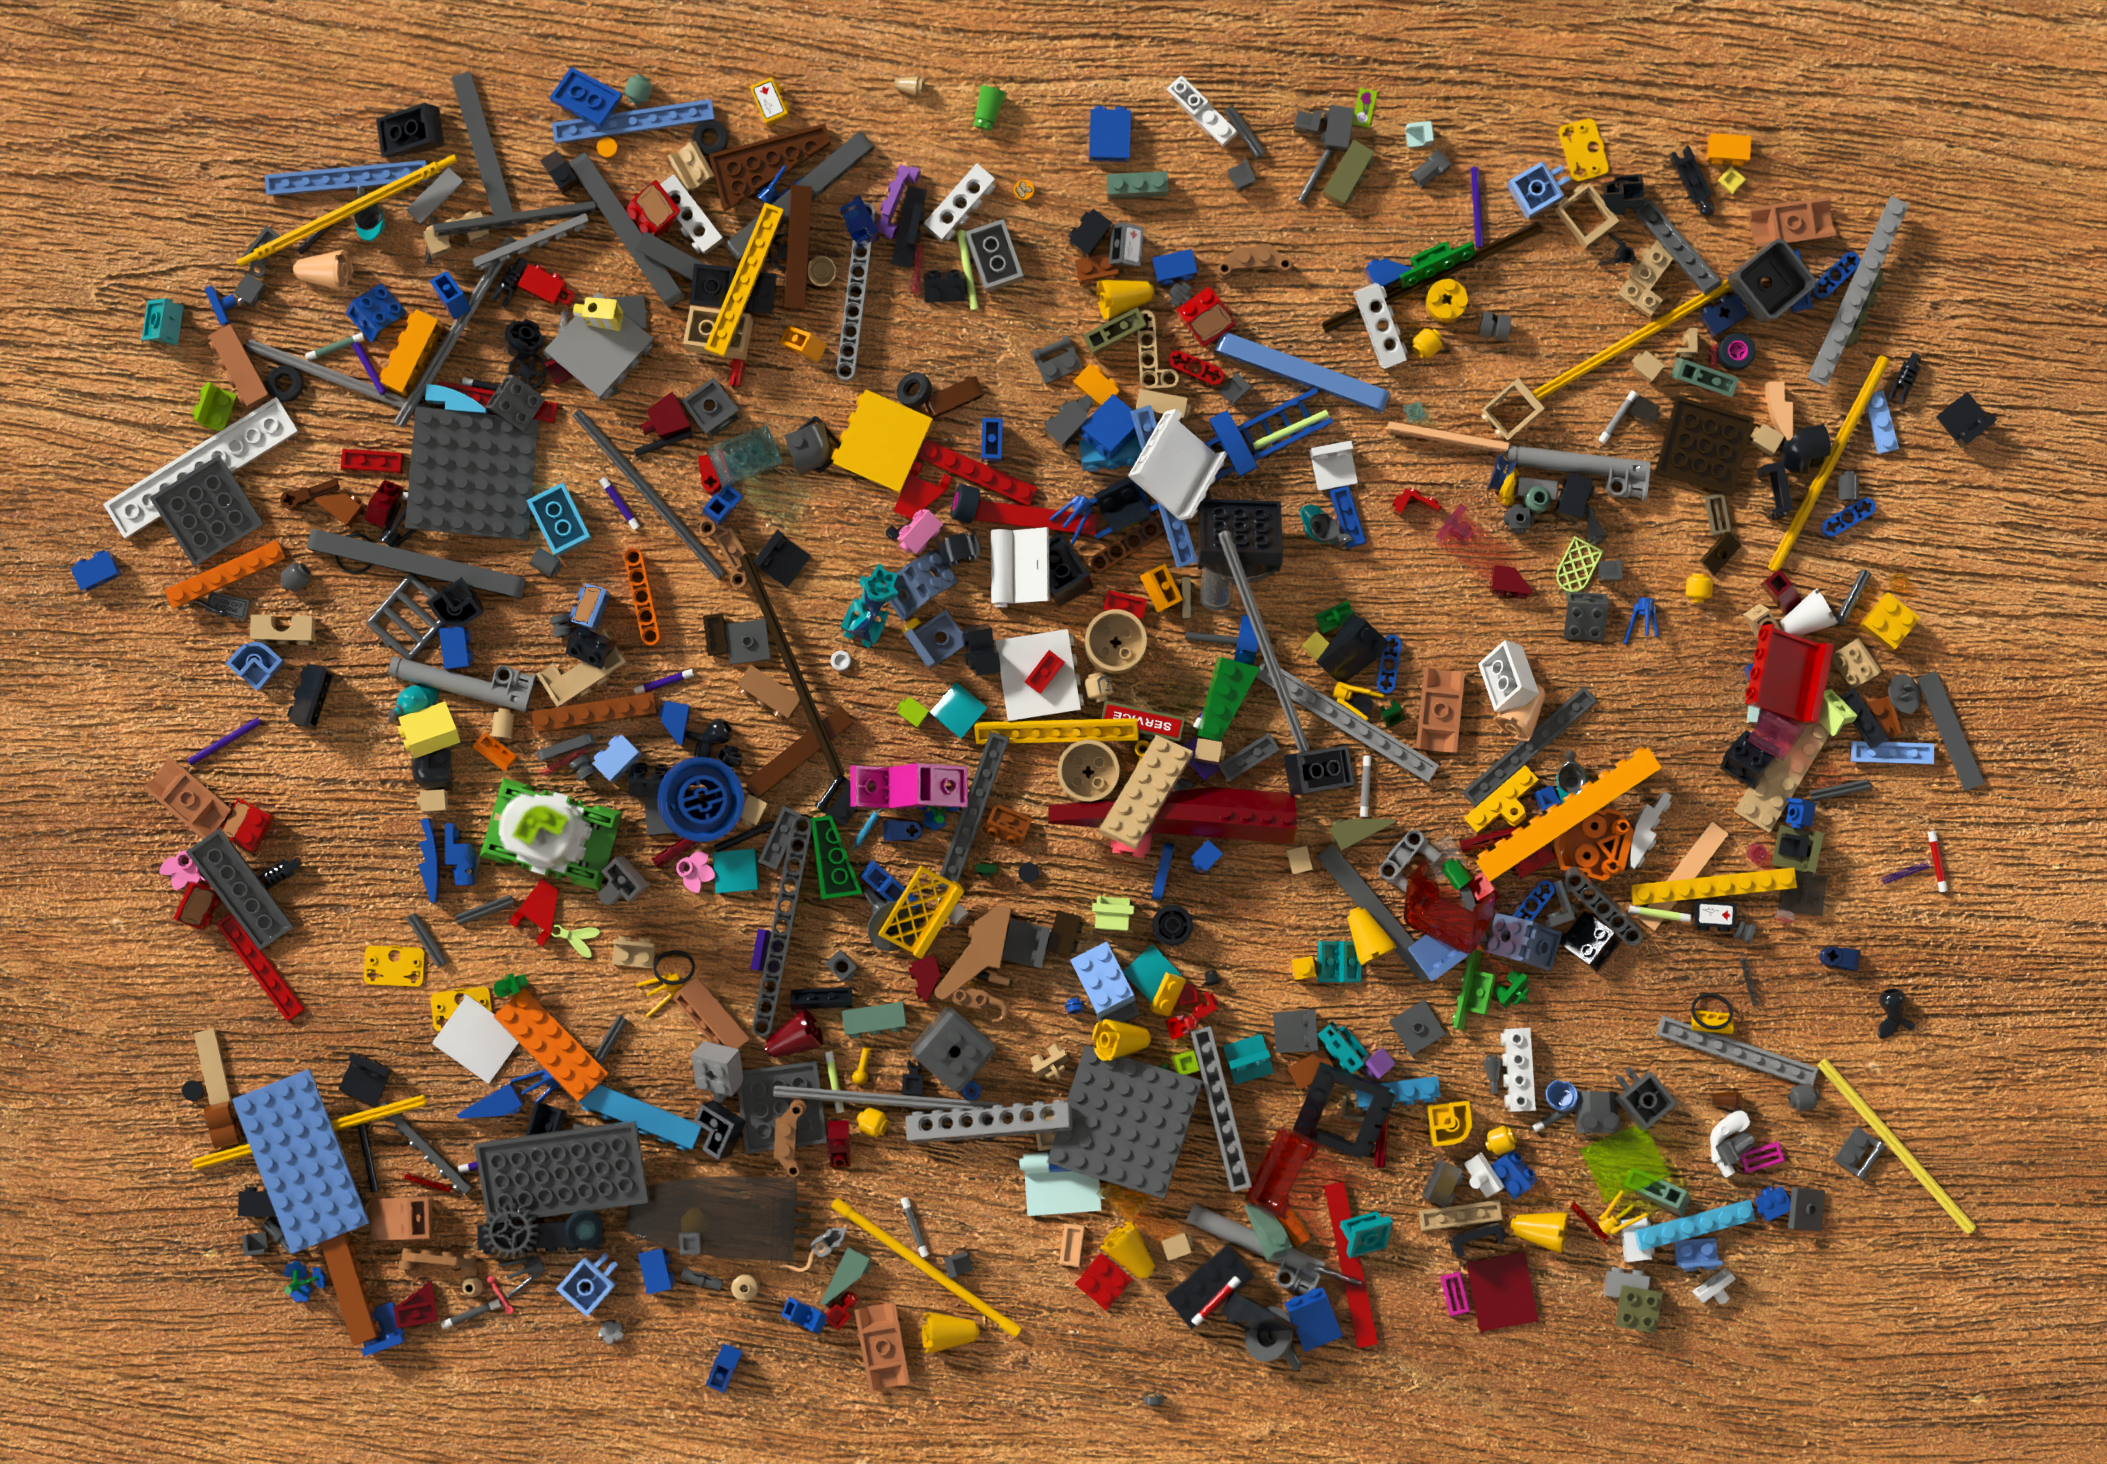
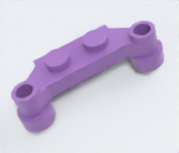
M902 164L899 166L895 180H892L889 184L888 192L890 193L888 198L884 199L881 204L882 216L881 220H878L875 225V232L894 240L898 231V225L891 222L906 183L916 184L920 177L921 169L916 167L910 168Z

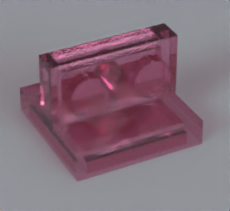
M1460 503L1432 541L1439 545L1445 536L1450 533L1465 545L1473 535V532L1470 531L1472 528L1463 521L1461 523L1458 522V519L1467 507Z
M1762 709L1758 715L1757 725L1748 737L1747 742L1784 761L1804 732L1805 727L1788 718Z

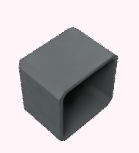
M1776 239L1765 244L1733 270L1727 277V283L1757 321L1766 323L1778 318L1815 287L1816 279L1786 241ZM1764 277L1771 281V286L1768 289L1761 286V280Z
M944 1007L911 1045V1054L953 1092L961 1091L995 1053L994 1044L953 1007ZM952 1046L960 1048L959 1056L951 1057L949 1055V1050Z

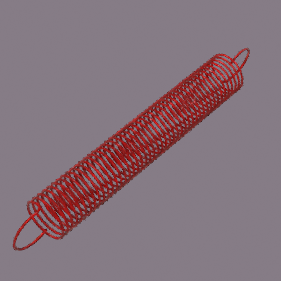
M409 1172L404 1174L405 1180L446 1191L445 1193L450 1192L452 1189L448 1186L410 1176L417 1175Z
M1576 1202L1570 1206L1581 1220L1584 1218V1223L1587 1221L1586 1225L1598 1237L1600 1235L1601 1240L1603 1238L1606 1241L1608 1235L1586 1215L1585 1211L1583 1212Z

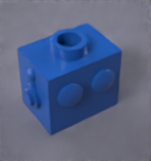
M1769 1186L1761 1190V1195L1754 1198L1755 1204L1758 1207L1757 1211L1759 1215H1762L1764 1221H1770L1790 1211L1791 1197L1785 1192L1783 1186L1775 1188Z

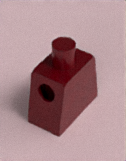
M673 392L646 411L650 420L640 425L645 436L657 431L660 438L692 429Z

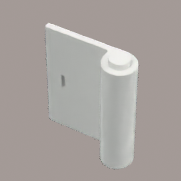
M1049 528L991 530V604H995V608H1007V604L1050 601Z

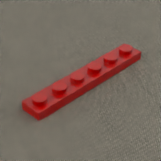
M927 439L918 456V459L1026 506H1030L1037 491V487Z

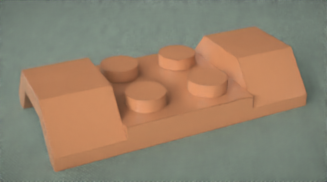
M1831 197L1750 208L1749 223L1755 247H1763L1765 244L1776 239H1783L1787 244L1836 237L1837 234L1832 224L1830 212Z
M1424 667L1416 749L1457 753L1465 672L1436 670Z
M170 756L157 775L142 787L202 839L217 830L225 822L232 810Z
M883 1303L855 1309L869 1392L888 1387L909 1385L910 1380L896 1303Z

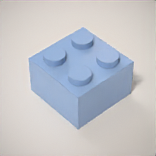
M616 735L608 743L610 746L605 751H599L594 756L595 761L592 763L612 783H615L643 755L623 735L619 737Z

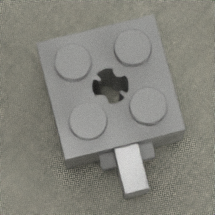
M703 1041L692 1053L696 1088L712 1091L714 1101L720 1103L727 1096H733L743 1082L739 1049Z

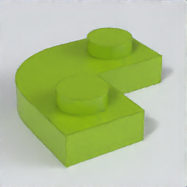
M535 806L522 814L511 836L531 846L540 827L560 836L569 817L548 806Z

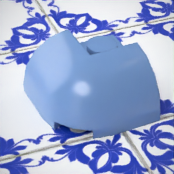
M250 642L238 648L225 664L247 681L255 690L260 691L271 677H275L284 664V660L265 644Z

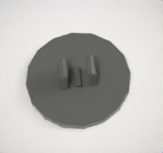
M1905 674L1896 675L1891 679L1888 694L1892 705L1903 714L1913 713L1920 704V692L1916 682Z

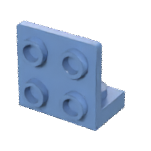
M1435 927L1408 947L1409 952L1431 982L1470 954L1466 947L1460 951L1457 948L1454 949L1439 927Z
M1716 1238L1687 1239L1674 1242L1675 1264L1681 1267L1682 1270L1696 1271L1699 1266L1706 1270L1718 1269V1265H1723V1260L1717 1258Z

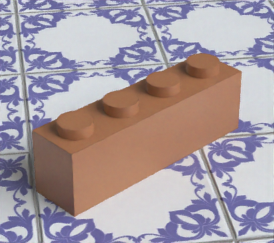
M229 324L210 334L211 342H209V345L214 353L218 352L221 358L218 361L222 369L229 372L230 377H228V380L233 388L237 387L240 393L237 397L241 404L252 409L272 398L235 328Z
M697 977L673 996L675 1002L711 1043L740 1049L749 1040L744 1029L737 1025L731 1014L724 1010L718 999L711 995L705 984L699 981Z

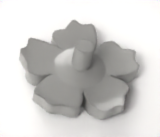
M606 1321L598 1332L599 1338H604L607 1345H612L614 1340L616 1342L622 1340L624 1336L621 1332L622 1325L618 1322L613 1325V1322Z

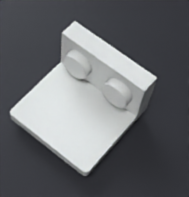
M1352 441L1311 448L1310 455L1318 491L1357 484L1358 481L1352 456Z

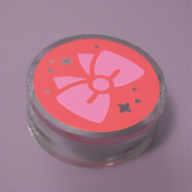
M1785 910L1775 911V920L1786 923L1795 922V913Z

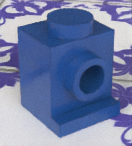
M1787 798L1789 807L1786 823L1791 824V828L1803 830V826L1812 827L1816 803L1804 799Z

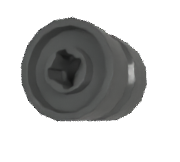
M1483 311L1478 337L1490 339L1493 336L1495 340L1507 342L1512 316L1500 314L1497 317L1493 312Z

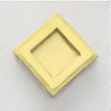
M1731 166L1717 183L1732 195L1746 179Z

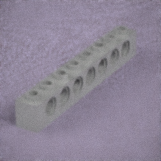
M1211 1026L1192 1030L1190 1033L1230 1191L1249 1188L1251 1183Z
M1054 1100L1053 1104H1045L1042 1101L1033 1102L1031 1106H1025L1024 1103L1013 1104V1107L1007 1108L1004 1105H994L992 1109L973 1107L971 1111L956 1108L952 1109V1112L944 1113V1110H934L932 1114L912 1112V1116H906L907 1141L911 1144L1073 1130L1072 1108L1065 1100ZM1053 1111L1055 1114L1054 1118L1046 1121V1114ZM1033 1113L1034 1119L1031 1122H1025L1026 1115ZM1008 1115H1013V1122L1005 1124V1118ZM992 1116L993 1123L985 1126V1119ZM968 1118H973L972 1126L966 1128L964 1126L965 1121ZM948 1120H952V1127L950 1129H945V1122ZM931 1121L933 1123L932 1128L929 1131H925L924 1125Z

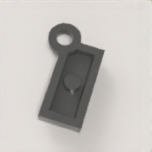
M266 226L242 257L281 236ZM271 255L261 260L257 259L250 262L249 270L254 277L260 278L265 275L266 266L264 264ZM260 266L261 272L255 273V267Z

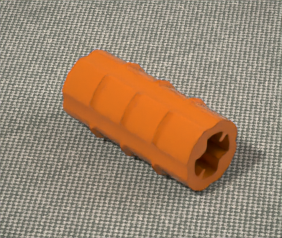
M1287 1203L1273 1212L1284 1227L1286 1234L1290 1238L1289 1240L1293 1242L1296 1248L1311 1238L1306 1228L1301 1224L1300 1219L1296 1217L1294 1211L1291 1210Z

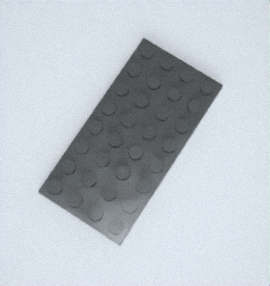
M636 1120L477 1142L474 1144L487 1219L493 1220L489 1215L490 1212L498 1214L496 1207L499 1206L504 1211L503 1205L508 1204L510 1210L512 1203H516V1210L523 1205V1213L531 1210L528 1218L533 1216L540 1218L575 1213L580 1210L591 1211L648 1203L650 1201ZM511 1214L514 1221L522 1220L519 1216ZM502 1216L497 1223H503L505 1216Z

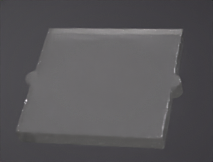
M1450 835L1438 842L1434 841L1431 845L1441 853V856L1435 863L1423 855L1438 882L1447 878L1442 872L1444 868L1442 864L1450 858L1454 860L1459 859L1464 867L1468 866Z

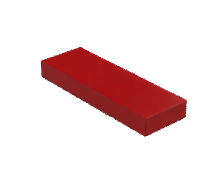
M342 448L340 469L402 474L404 453Z

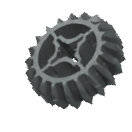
M512 1203L510 1210L508 1204L503 1205L504 1211L499 1206L496 1207L498 1214L494 1212L489 1213L493 1220L485 1219V1222L490 1224V1227H483L484 1231H489V1234L484 1235L483 1238H490L491 1240L486 1243V1246L489 1247L493 1244L495 1247L491 1252L495 1253L497 1250H500L498 1253L500 1258L505 1252L507 1260L511 1258V1253H513L514 1259L519 1258L518 1252L525 1256L526 1251L524 1248L532 1251L533 1248L529 1243H537V1240L533 1239L532 1236H539V1232H533V1228L539 1227V1224L532 1225L531 1223L536 1217L528 1218L531 1210L523 1213V1205L516 1210V1203ZM511 1214L519 1216L526 1225H516ZM505 1216L504 1228L495 1232L498 1220ZM509 1226L521 1229L513 1233V1237H510V1234L508 1235L507 1233L502 1234V1232L510 1228ZM527 1231L524 1243L518 1247V1235L521 1232ZM497 1237H505L511 1248L501 1245Z

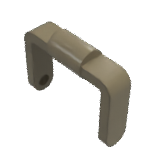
M1343 1095L1341 1117L1343 1119H1351V1122L1363 1123L1364 1115H1345L1346 1096Z

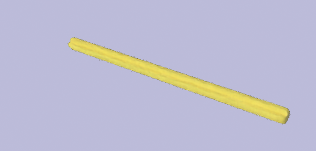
M1827 1059L1819 1062L1818 1068L1965 1233H1972L1976 1226Z

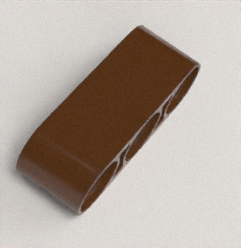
M973 376L930 395L924 404L930 417L937 418L971 403L985 394L977 376Z

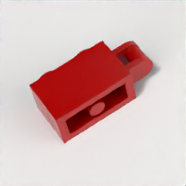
M528 264L518 283V287L555 307L558 302L570 307L576 294L566 289L567 285L563 281L564 278L556 273L552 275L546 273V269L538 264L534 266ZM566 293L565 299H561L562 294Z

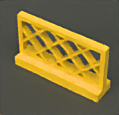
M920 865L879 930L878 935L922 959L964 893L962 886ZM922 873L930 876L931 882L920 885L919 878ZM942 883L948 885L945 892L936 893L935 885ZM932 887L934 895L923 898L921 889ZM918 891L920 899L909 902V894ZM936 900L937 905L935 908L926 911L924 902ZM922 904L923 912L912 915L910 907ZM908 908L909 916L898 919L897 913L899 910ZM925 916V924L915 928L914 919ZM911 920L913 929L901 932L900 923ZM897 925L899 933L894 935L885 933L890 926ZM914 933L915 940L911 945L905 943L903 936Z

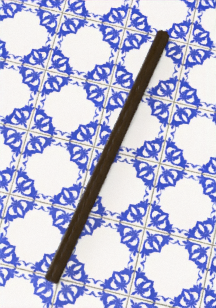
M1535 222L1475 250V255L1469 260L1461 261L1449 269L1437 272L1434 276L1422 279L1413 286L1405 288L1398 286L1386 292L1387 297L1384 298L1386 304L1541 233L1542 227L1540 223ZM1378 301L1371 303V311L1379 309ZM1356 306L1322 322L1323 330L1327 333L1362 317L1359 307Z
M749 553L739 557V560L834 778H839L845 772L756 566L753 563V559Z

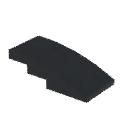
M694 263L690 304L721 309L737 269L734 267ZM759 273L744 312L773 315L777 281L776 273Z

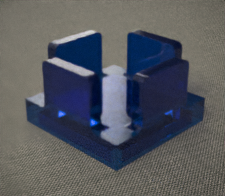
M860 195L853 198L852 202L839 208L841 216L843 215L846 221L845 225L858 248L871 241L874 243L880 240L879 232Z

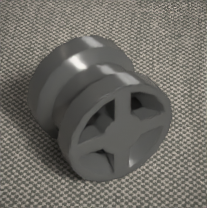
M1740 919L1736 925L1733 938L1737 940L1742 939L1745 943L1749 944L1754 936L1756 925L1746 924L1744 920Z

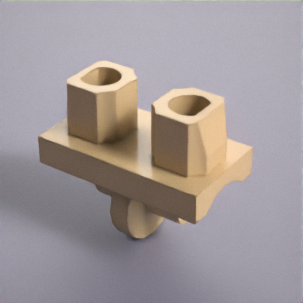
M1053 1044L1047 1049L1051 1055L1048 1059L1043 1060L1040 1053L1030 1058L1033 1065L1032 1069L1038 1079L1046 1075L1047 1079L1056 1076L1057 1080H1060L1059 1073L1065 1070L1063 1064L1070 1061L1064 1049L1061 1050L1057 1044Z

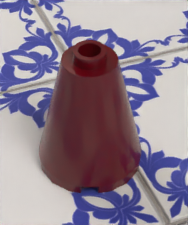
M807 1009L800 1011L769 1037L765 1045L767 1054L774 1058L816 1049L824 1045L822 1031L820 1027L816 1028L814 1024L816 1019Z

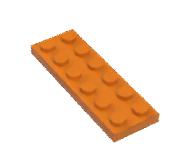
M524 988L494 1015L498 1023L578 1103L609 1076L608 1072Z

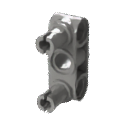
M1411 830L1394 846L1380 865L1378 870L1379 876L1389 884H1395L1409 895L1416 885L1403 876L1401 870L1405 868L1416 852L1422 853L1433 863L1437 861L1441 853L1427 843V838L1420 831ZM1410 834H1416L1419 837L1417 845H1412L1409 842ZM1386 865L1391 866L1394 870L1393 875L1390 877L1383 874V868Z

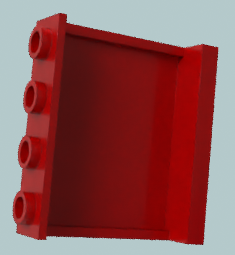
M1775 624L1761 626L1758 633L1757 648L1754 652L1753 668L1750 671L1749 687L1746 690L1745 704L1806 725L1818 723L1834 645L1830 643L1819 644L1774 628Z

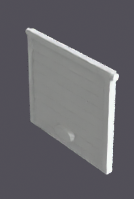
M465 994L463 996L464 1000L432 1044L489 1084L518 1042L494 1018L495 1014Z

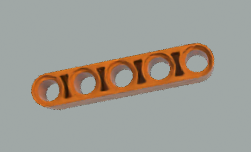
M630 548L624 554V561L641 639L647 646L655 647L661 642V633L645 559L638 549ZM633 553L639 554V560L636 563L629 561V557ZM637 573L644 575L640 583H635L633 580L634 575ZM640 593H647L648 599L646 602H638V595ZM650 612L652 614L650 622L642 621L644 613ZM650 632L656 633V640L653 642H647L646 636Z

